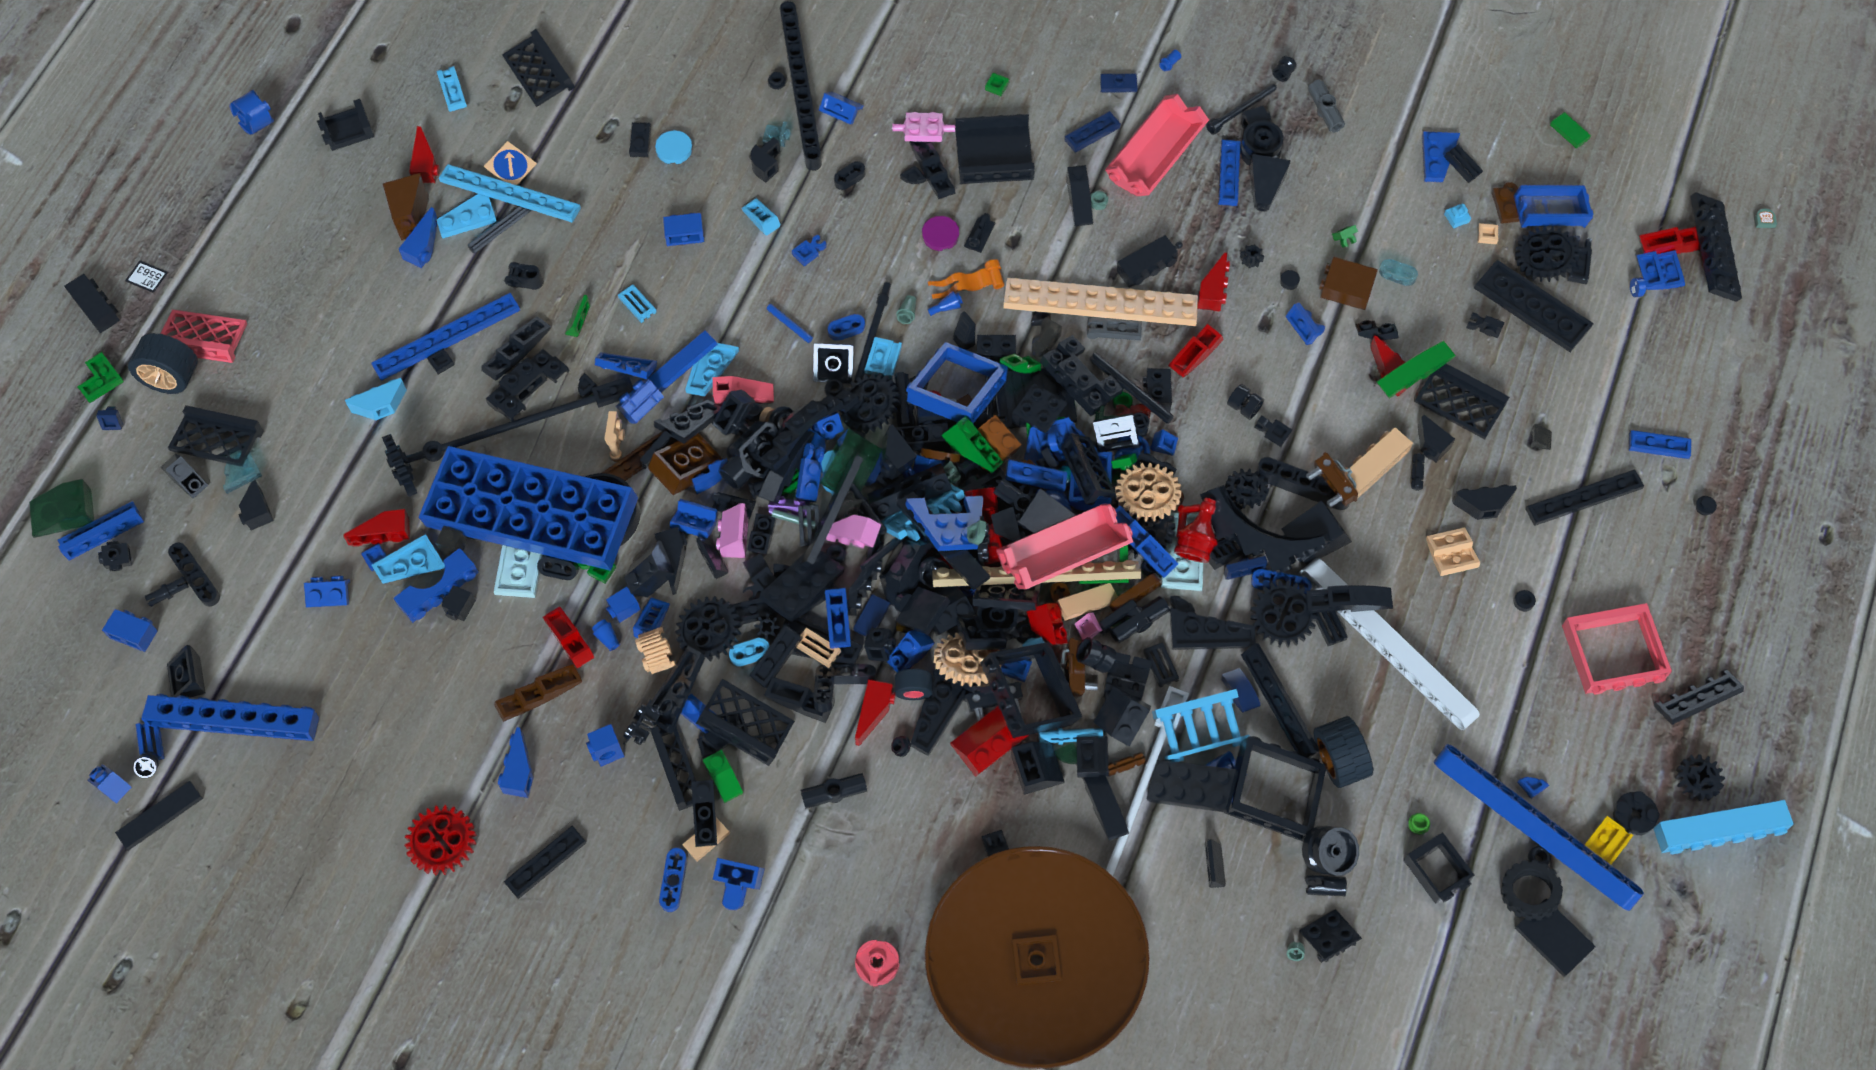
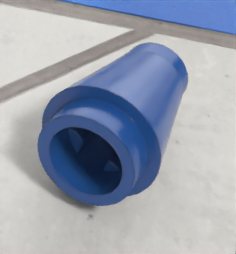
M606 619L592 627L593 635L609 651H613L620 646L611 623L607 622Z

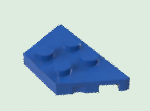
M1069 417L1055 421L1047 433L1031 427L1029 429L1024 459L1026 461L1031 460L1038 466L1036 461L1043 458L1041 451L1046 449L1042 446V440L1048 439V433L1057 431L1061 446L1070 433L1085 435L1075 427V424ZM1062 449L1054 452L1059 462L1066 460Z

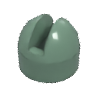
M1295 941L1290 943L1287 948V957L1293 961L1303 960L1305 956L1304 945Z

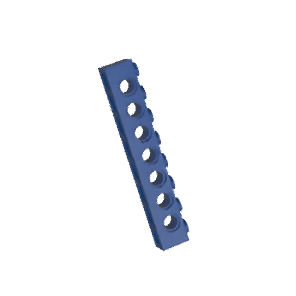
M164 694L148 695L141 717L145 724L150 727L158 726L159 728L306 741H314L319 722V716L315 710L306 706L293 708L289 705H280L279 707L268 703L256 705L246 701L233 703L224 699L210 701L202 697L189 699L185 696H177L175 698ZM235 714L232 718L228 719L230 715ZM255 716L253 720H249L250 717ZM277 717L275 721L269 722L272 718ZM297 719L295 723L290 724L292 720Z

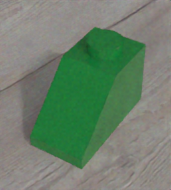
M722 750L703 759L705 769L711 780H713L724 803L743 794L740 784Z

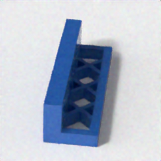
M132 501L58 539L60 544L58 547L61 553L70 561L143 523L144 520Z

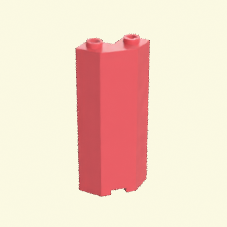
M1178 94L1166 95L1105 169L1110 180L1135 196L1150 195L1209 121L1208 117L1200 106L1187 108Z
M1101 504L1001 547L996 551L1007 575L1011 573L1014 576L1016 587L1018 589H1028L1133 543L1132 530L1126 523L1117 522V513L1111 504Z

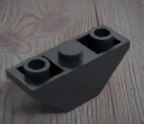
M1504 484L1494 488L1485 486L1475 490L1461 489L1456 491L1452 502L1477 520L1497 518L1512 499L1517 487L1516 485L1509 486Z

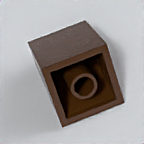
M420 173L383 183L392 220L401 241L406 240L426 212L429 196Z

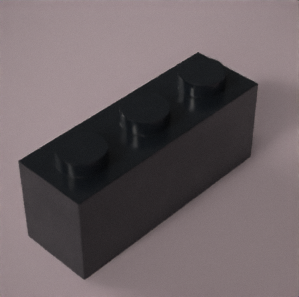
M1164 235L1117 261V272L1129 288L1139 285L1144 279L1157 275L1166 267L1173 266L1177 262L1178 251L1167 236Z
M82 274L64 285L99 333L120 321L116 316L118 310L112 303L108 305L106 301L109 299L102 290L100 292L97 291L99 286L93 278L88 279L85 274Z

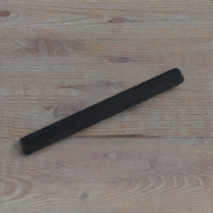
M1096 352L1093 353L1090 357V361L1108 376L1112 375L1127 392L1166 424L1173 420L1174 416L1102 356Z

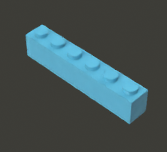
M1785 800L1663 821L1659 822L1653 829L1661 853L1670 852L1673 855L1681 853L1683 849L1691 848V851H1696L1704 848L1705 845L1718 847L1728 841L1740 843L1750 837L1758 840L1765 838L1767 834L1773 833L1774 836H1780L1788 833L1787 830L1794 823Z

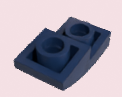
M1240 668L1222 674L1221 681L1229 690L1237 689L1239 697L1233 699V702L1242 713L1261 706L1253 686Z

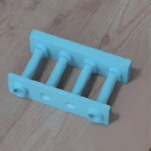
M1237 689L1152 711L1153 718H1160V721L1164 724L1172 755L1164 756V759L1180 762L1184 760L1183 756L1231 743L1233 747L1240 746V742L1249 735H1240L1232 703H1234L1233 699L1239 697ZM1219 702L1221 706H1224L1233 738L1222 742L1220 741L1212 712L1213 704ZM1200 708L1204 712L1212 744L1200 747L1191 715L1193 714V709ZM1180 713L1181 717L1183 716L1192 747L1191 750L1184 752L1179 750L1171 721L1173 719L1172 715Z

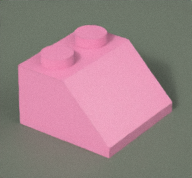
M741 503L723 511L722 519L718 520V531L721 532L720 538H717L716 548L720 550L721 557L746 558L748 517L745 504Z

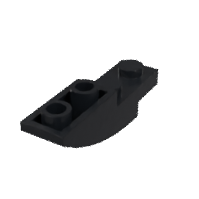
M1345 585L1327 586L1328 589L1307 591L1308 613L1393 609L1390 587Z

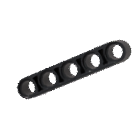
M1264 457L1259 461L1257 467L1258 476L1264 475V481H1267L1270 485L1318 503L1322 501L1326 506H1329L1327 501L1336 496L1322 476L1317 475L1309 480L1306 476L1309 472L1270 457ZM1262 468H1268L1270 471H1265ZM1319 489H1324L1327 492H1321ZM1340 501L1333 505L1332 508L1345 510L1350 504L1344 506Z

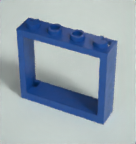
M945 342L941 348L936 350L933 358L927 361L924 369L917 373L915 380L908 384L906 389L908 392L907 402L955 422L967 416L974 424L1006 382L1008 367ZM945 360L990 377L967 407L923 389Z

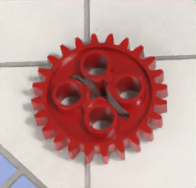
M436 805L434 812L427 808V815L424 816L419 813L420 820L413 819L412 821L415 826L407 828L411 834L405 835L406 840L410 841L404 844L406 849H409L406 854L408 857H412L410 861L413 864H417L416 867L419 870L424 868L426 874H429L432 870L434 875L437 876L439 870H441L446 875L448 868L455 872V865L463 867L461 860L469 861L470 859L466 854L474 853L470 846L476 845V841L472 839L477 836L476 832L472 831L475 826L473 823H469L470 818L468 816L464 817L465 814L462 810L457 813V809L454 806L450 811L447 805H444L442 810ZM448 822L445 828L439 829L441 823ZM430 826H433V828L437 831L441 838L446 842L449 848L453 851L452 854H449L445 850L442 844L429 830ZM430 836L427 842L421 843L423 837ZM460 837V841L457 844H451L454 838ZM443 851L441 857L434 858L436 852Z

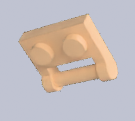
M609 411L605 442L609 445L611 460L618 462L622 459L620 443L624 441L625 430L622 429V420L619 419L617 411Z

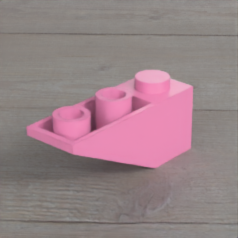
M852 515L834 522L826 540L834 543L838 540V542L848 546L852 543V545L864 549V546L873 547L881 524L868 517Z

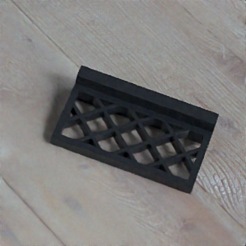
M534 29L530 32L531 37L505 52L502 56L535 106L538 107L566 88L571 91L575 86L538 30ZM532 43L534 44L532 52L525 51L527 46ZM514 54L519 55L517 61H510L508 59ZM523 55L531 56L529 63L521 62ZM535 57H542L541 64L533 63ZM520 66L527 67L525 74L518 73ZM531 68H539L537 75L530 74ZM543 69L551 70L549 76H541ZM528 79H536L534 86L526 85ZM540 80L547 81L546 87H538ZM552 81L561 84L556 88H550ZM536 91L544 92L542 97L537 100L534 98Z
M1446 363L1429 376L1415 399V403L1485 440L1510 397ZM1437 376L1443 379L1444 385L1434 387L1433 378ZM1455 386L1460 388L1462 395L1452 397L1449 388ZM1446 389L1448 398L1438 400L1435 391ZM1432 392L1435 401L1426 402L1421 398L1424 394ZM1467 397H1477L1480 404L1469 406ZM1463 398L1466 407L1455 409L1453 400ZM1450 401L1452 411L1445 412L1441 410L1440 404ZM1492 405L1498 408L1496 414L1487 416L1485 406ZM1481 408L1484 417L1473 419L1471 410ZM1467 411L1470 420L1461 421L1457 413ZM1485 420L1487 429L1485 432H1482L1476 428L1475 422Z
M185 405L182 411L184 417L168 449L172 452L242 467L256 438H261L264 431L257 420ZM188 423L196 424V428L185 431ZM209 427L214 428V432L203 435L202 430ZM227 431L232 432V436L222 440L220 434ZM200 432L202 437L191 442L189 436ZM244 435L250 436L248 441L240 444L238 438ZM218 436L220 441L209 446L207 440ZM186 438L188 444L178 447V442ZM236 440L238 445L227 450L225 444ZM203 442L206 445V448L200 451L194 449V446ZM221 446H223L225 450L224 452L218 455L212 453V450H215ZM241 450L242 453L239 459L230 457V454Z
M721 679L696 724L770 766L795 721L728 681ZM722 686L730 690L732 697L722 699L720 693ZM738 700H747L750 708L741 710ZM734 701L736 711L727 713L724 703ZM720 704L722 714L715 715L708 710L712 705ZM756 711H766L768 719L759 720ZM752 712L754 722L745 723L742 714ZM738 715L741 725H732L728 717ZM781 720L788 725L785 730L777 731L774 721ZM770 722L773 732L763 734L760 724ZM756 725L759 735H749L746 727ZM774 736L777 743L776 747L773 749L768 746L765 738Z

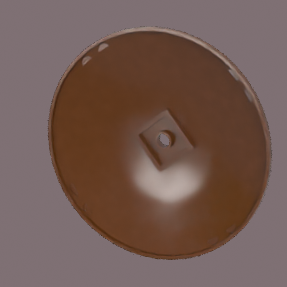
M1029 846L1008 849L984 858L967 869L950 885L939 901L929 924L925 947V967L931 994L938 1010L947 1024L966 1044L979 1053L1006 1065L1028 1069H1051L1077 1063L1096 1054L1116 1039L1135 1015L1146 988L1149 973V945L1144 923L1134 901L1124 887L1110 873L1095 862L1076 853L1053 847ZM1033 955H1040L1043 958V962L1036 966L1031 963L1030 958Z

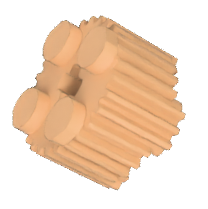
M663 627L638 635V639H635L638 651L640 653L643 652L645 656L642 659L645 671L651 672V674L676 665L675 661H670L669 658L673 654L668 640L661 636V633H664Z

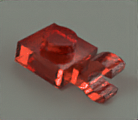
M1122 404L1116 405L1115 411L1123 412V414H1117V416L1141 412L1146 414L1150 421L1151 410L1143 404L1130 406V409Z

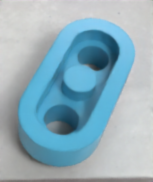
M763 638L749 640L734 645V649L729 651V658L733 665L745 666L760 661L770 646L768 641ZM759 648L763 649V652L758 653L756 651ZM738 655L744 656L742 659L736 658Z

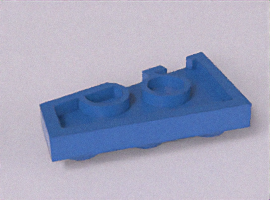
M1423 131L1424 182L1444 181L1450 164L1444 155L1452 148H1455L1460 133Z

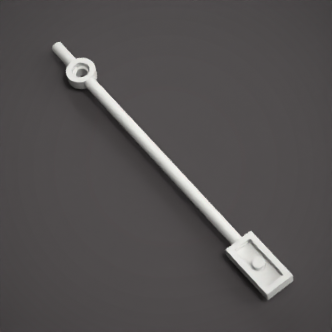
M1169 686L1161 708L1186 702L1189 693ZM1180 713L1172 715L1173 719L1171 721L1174 732L1181 717ZM1160 718L1156 719L1154 725L1160 727V730L1125 819L1129 833L1166 738L1164 724L1160 721ZM1129 834L1119 837L1106 868V871L1112 876Z

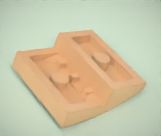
M1465 527L1426 537L1430 553L1440 576L1480 566V561L1472 548L1473 541Z

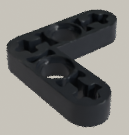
M831 664L830 668L825 665L818 666L815 672L814 708L819 712L830 711L833 708L834 684H867L868 680L876 681V668L871 664ZM850 673L851 675L844 676L841 674ZM820 687H829V689H825V690L819 689V688H820Z

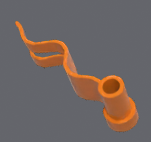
M990 260L985 263V268L971 274L957 272L942 281H928L929 286L937 287L948 286L953 282L959 281L949 290L933 294L932 298L943 299L952 291L954 293L960 290L977 291L989 285H993L994 289L1004 287L999 260Z

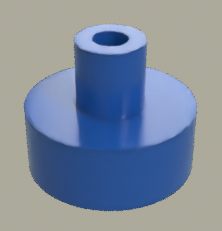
M1057 431L1048 433V439L1042 440L1043 448L1050 447L1052 452L1061 450V442Z

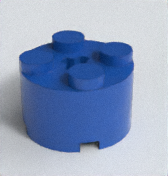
M254 90L249 91L230 103V110L233 116H238L240 120L238 124L250 135L257 133L274 122L268 112L271 110L270 106L266 101H261Z

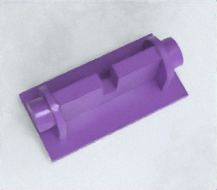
M781 496L778 504L769 501V515H772L773 509L786 513L791 511V514L799 516L798 505H810L811 502L799 498L786 499ZM803 510V518L807 517V510Z

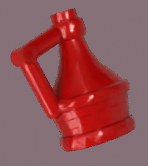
M1204 498L1201 504L1180 505L1178 507L1177 546L1174 548V554L1195 562H1209V555L1218 544L1211 524L1212 515L1216 510L1215 500ZM1199 512L1194 521L1186 525L1187 515Z

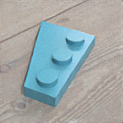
M481 194L475 195L436 219L442 239L497 222L489 197Z
M718 343L716 347L693 365L685 388L686 393L705 397L713 387L712 377H720L739 352V347Z
M425 534L372 564V567L384 584L444 569L445 565Z

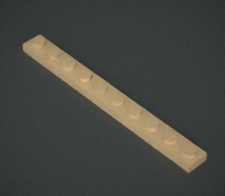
M1132 560L1124 562L1105 561L1103 563L1087 562L1042 583L1141 579V569L1139 562ZM982 566L990 575V579L982 585L1014 584V576L1011 573L1007 575L1002 566ZM939 568L932 570L933 587L969 586L955 569Z

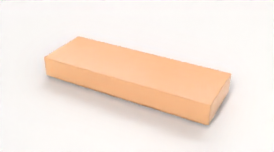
M1107 583L1059 599L1056 603H1058L1064 620H1068L1110 606L1112 601L1118 596L1111 583Z

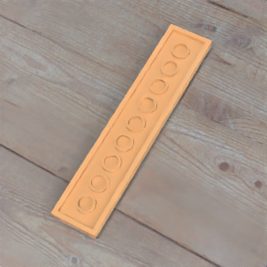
M1007 278L1003 308L1196 326L1198 295Z

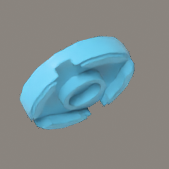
M668 131L662 134L655 144L657 156L667 164H680L686 161L692 153L691 139L681 131Z

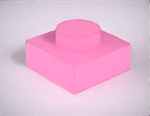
M1087 613L1075 623L1082 640L1087 637L1093 638L1102 631L1094 613Z

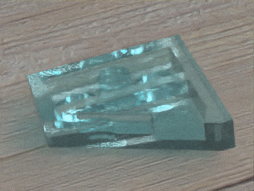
M241 450L230 454V457L239 459L242 453ZM250 452L242 467L226 463L224 470L226 480L223 489L228 494L262 477Z

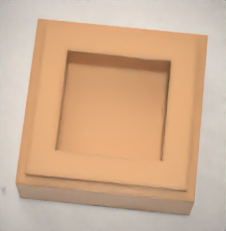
M1479 223L1478 243L1497 244L1498 225Z

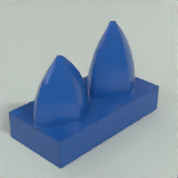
M1300 303L1294 304L1285 316L1306 345L1313 344L1315 339L1325 331V326L1315 323L1311 318L1312 312L1304 309Z
M690 694L681 714L703 733L707 734L708 730L696 724L706 705L693 694ZM709 708L708 711H710V712L714 713L715 715H717L715 712H713V711Z

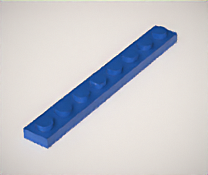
M509 293L371 364L382 381L428 358L439 350L446 349L519 312L520 308L512 294Z

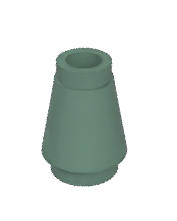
M906 296L896 312L897 320L902 324H910L915 319L916 298L914 296Z

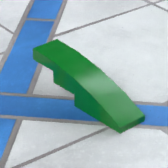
M1442 341L1402 364L1377 381V384L1390 399L1404 388L1408 389L1420 379L1424 380L1456 357V355L1445 341Z

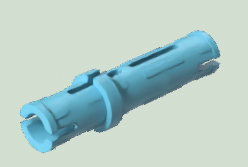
M1058 728L1057 730L1038 733L1039 742L1058 743V745H1063L1064 742H1077V737L1103 738V730L1101 728L1068 730Z

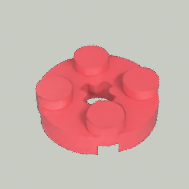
M871 940L864 943L858 949L855 958V969L858 976L865 983L871 986L884 985L896 976L899 970V956L896 949L890 943ZM872 959H882L881 967H873Z

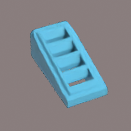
M757 198L742 208V211L766 236L780 227L778 217Z

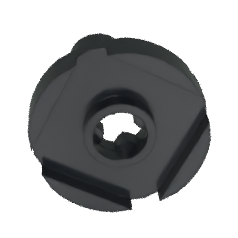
M1642 791L1625 793L1614 805V821L1625 828L1626 832L1638 836L1650 832L1656 826L1660 817L1656 804ZM1632 809L1638 810L1641 818L1633 817L1631 815Z

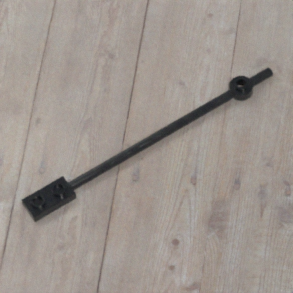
M624 377L592 388L593 395L444 444L434 440L429 441L423 446L422 451L407 455L408 461L405 464L424 458L435 462L443 457L448 446L457 448L594 402L597 403L598 408L618 402V399L623 394H629L633 390L630 377Z

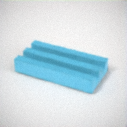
M633 284L618 294V298L641 323L644 322L645 318L651 317L650 314L657 313L655 307ZM631 291H632V292L643 302V304L648 308L647 311H646V310L643 308V306L632 296V294L630 293ZM625 295L633 302V304H634L643 314H640V313L637 311V309L627 300V298L625 297Z

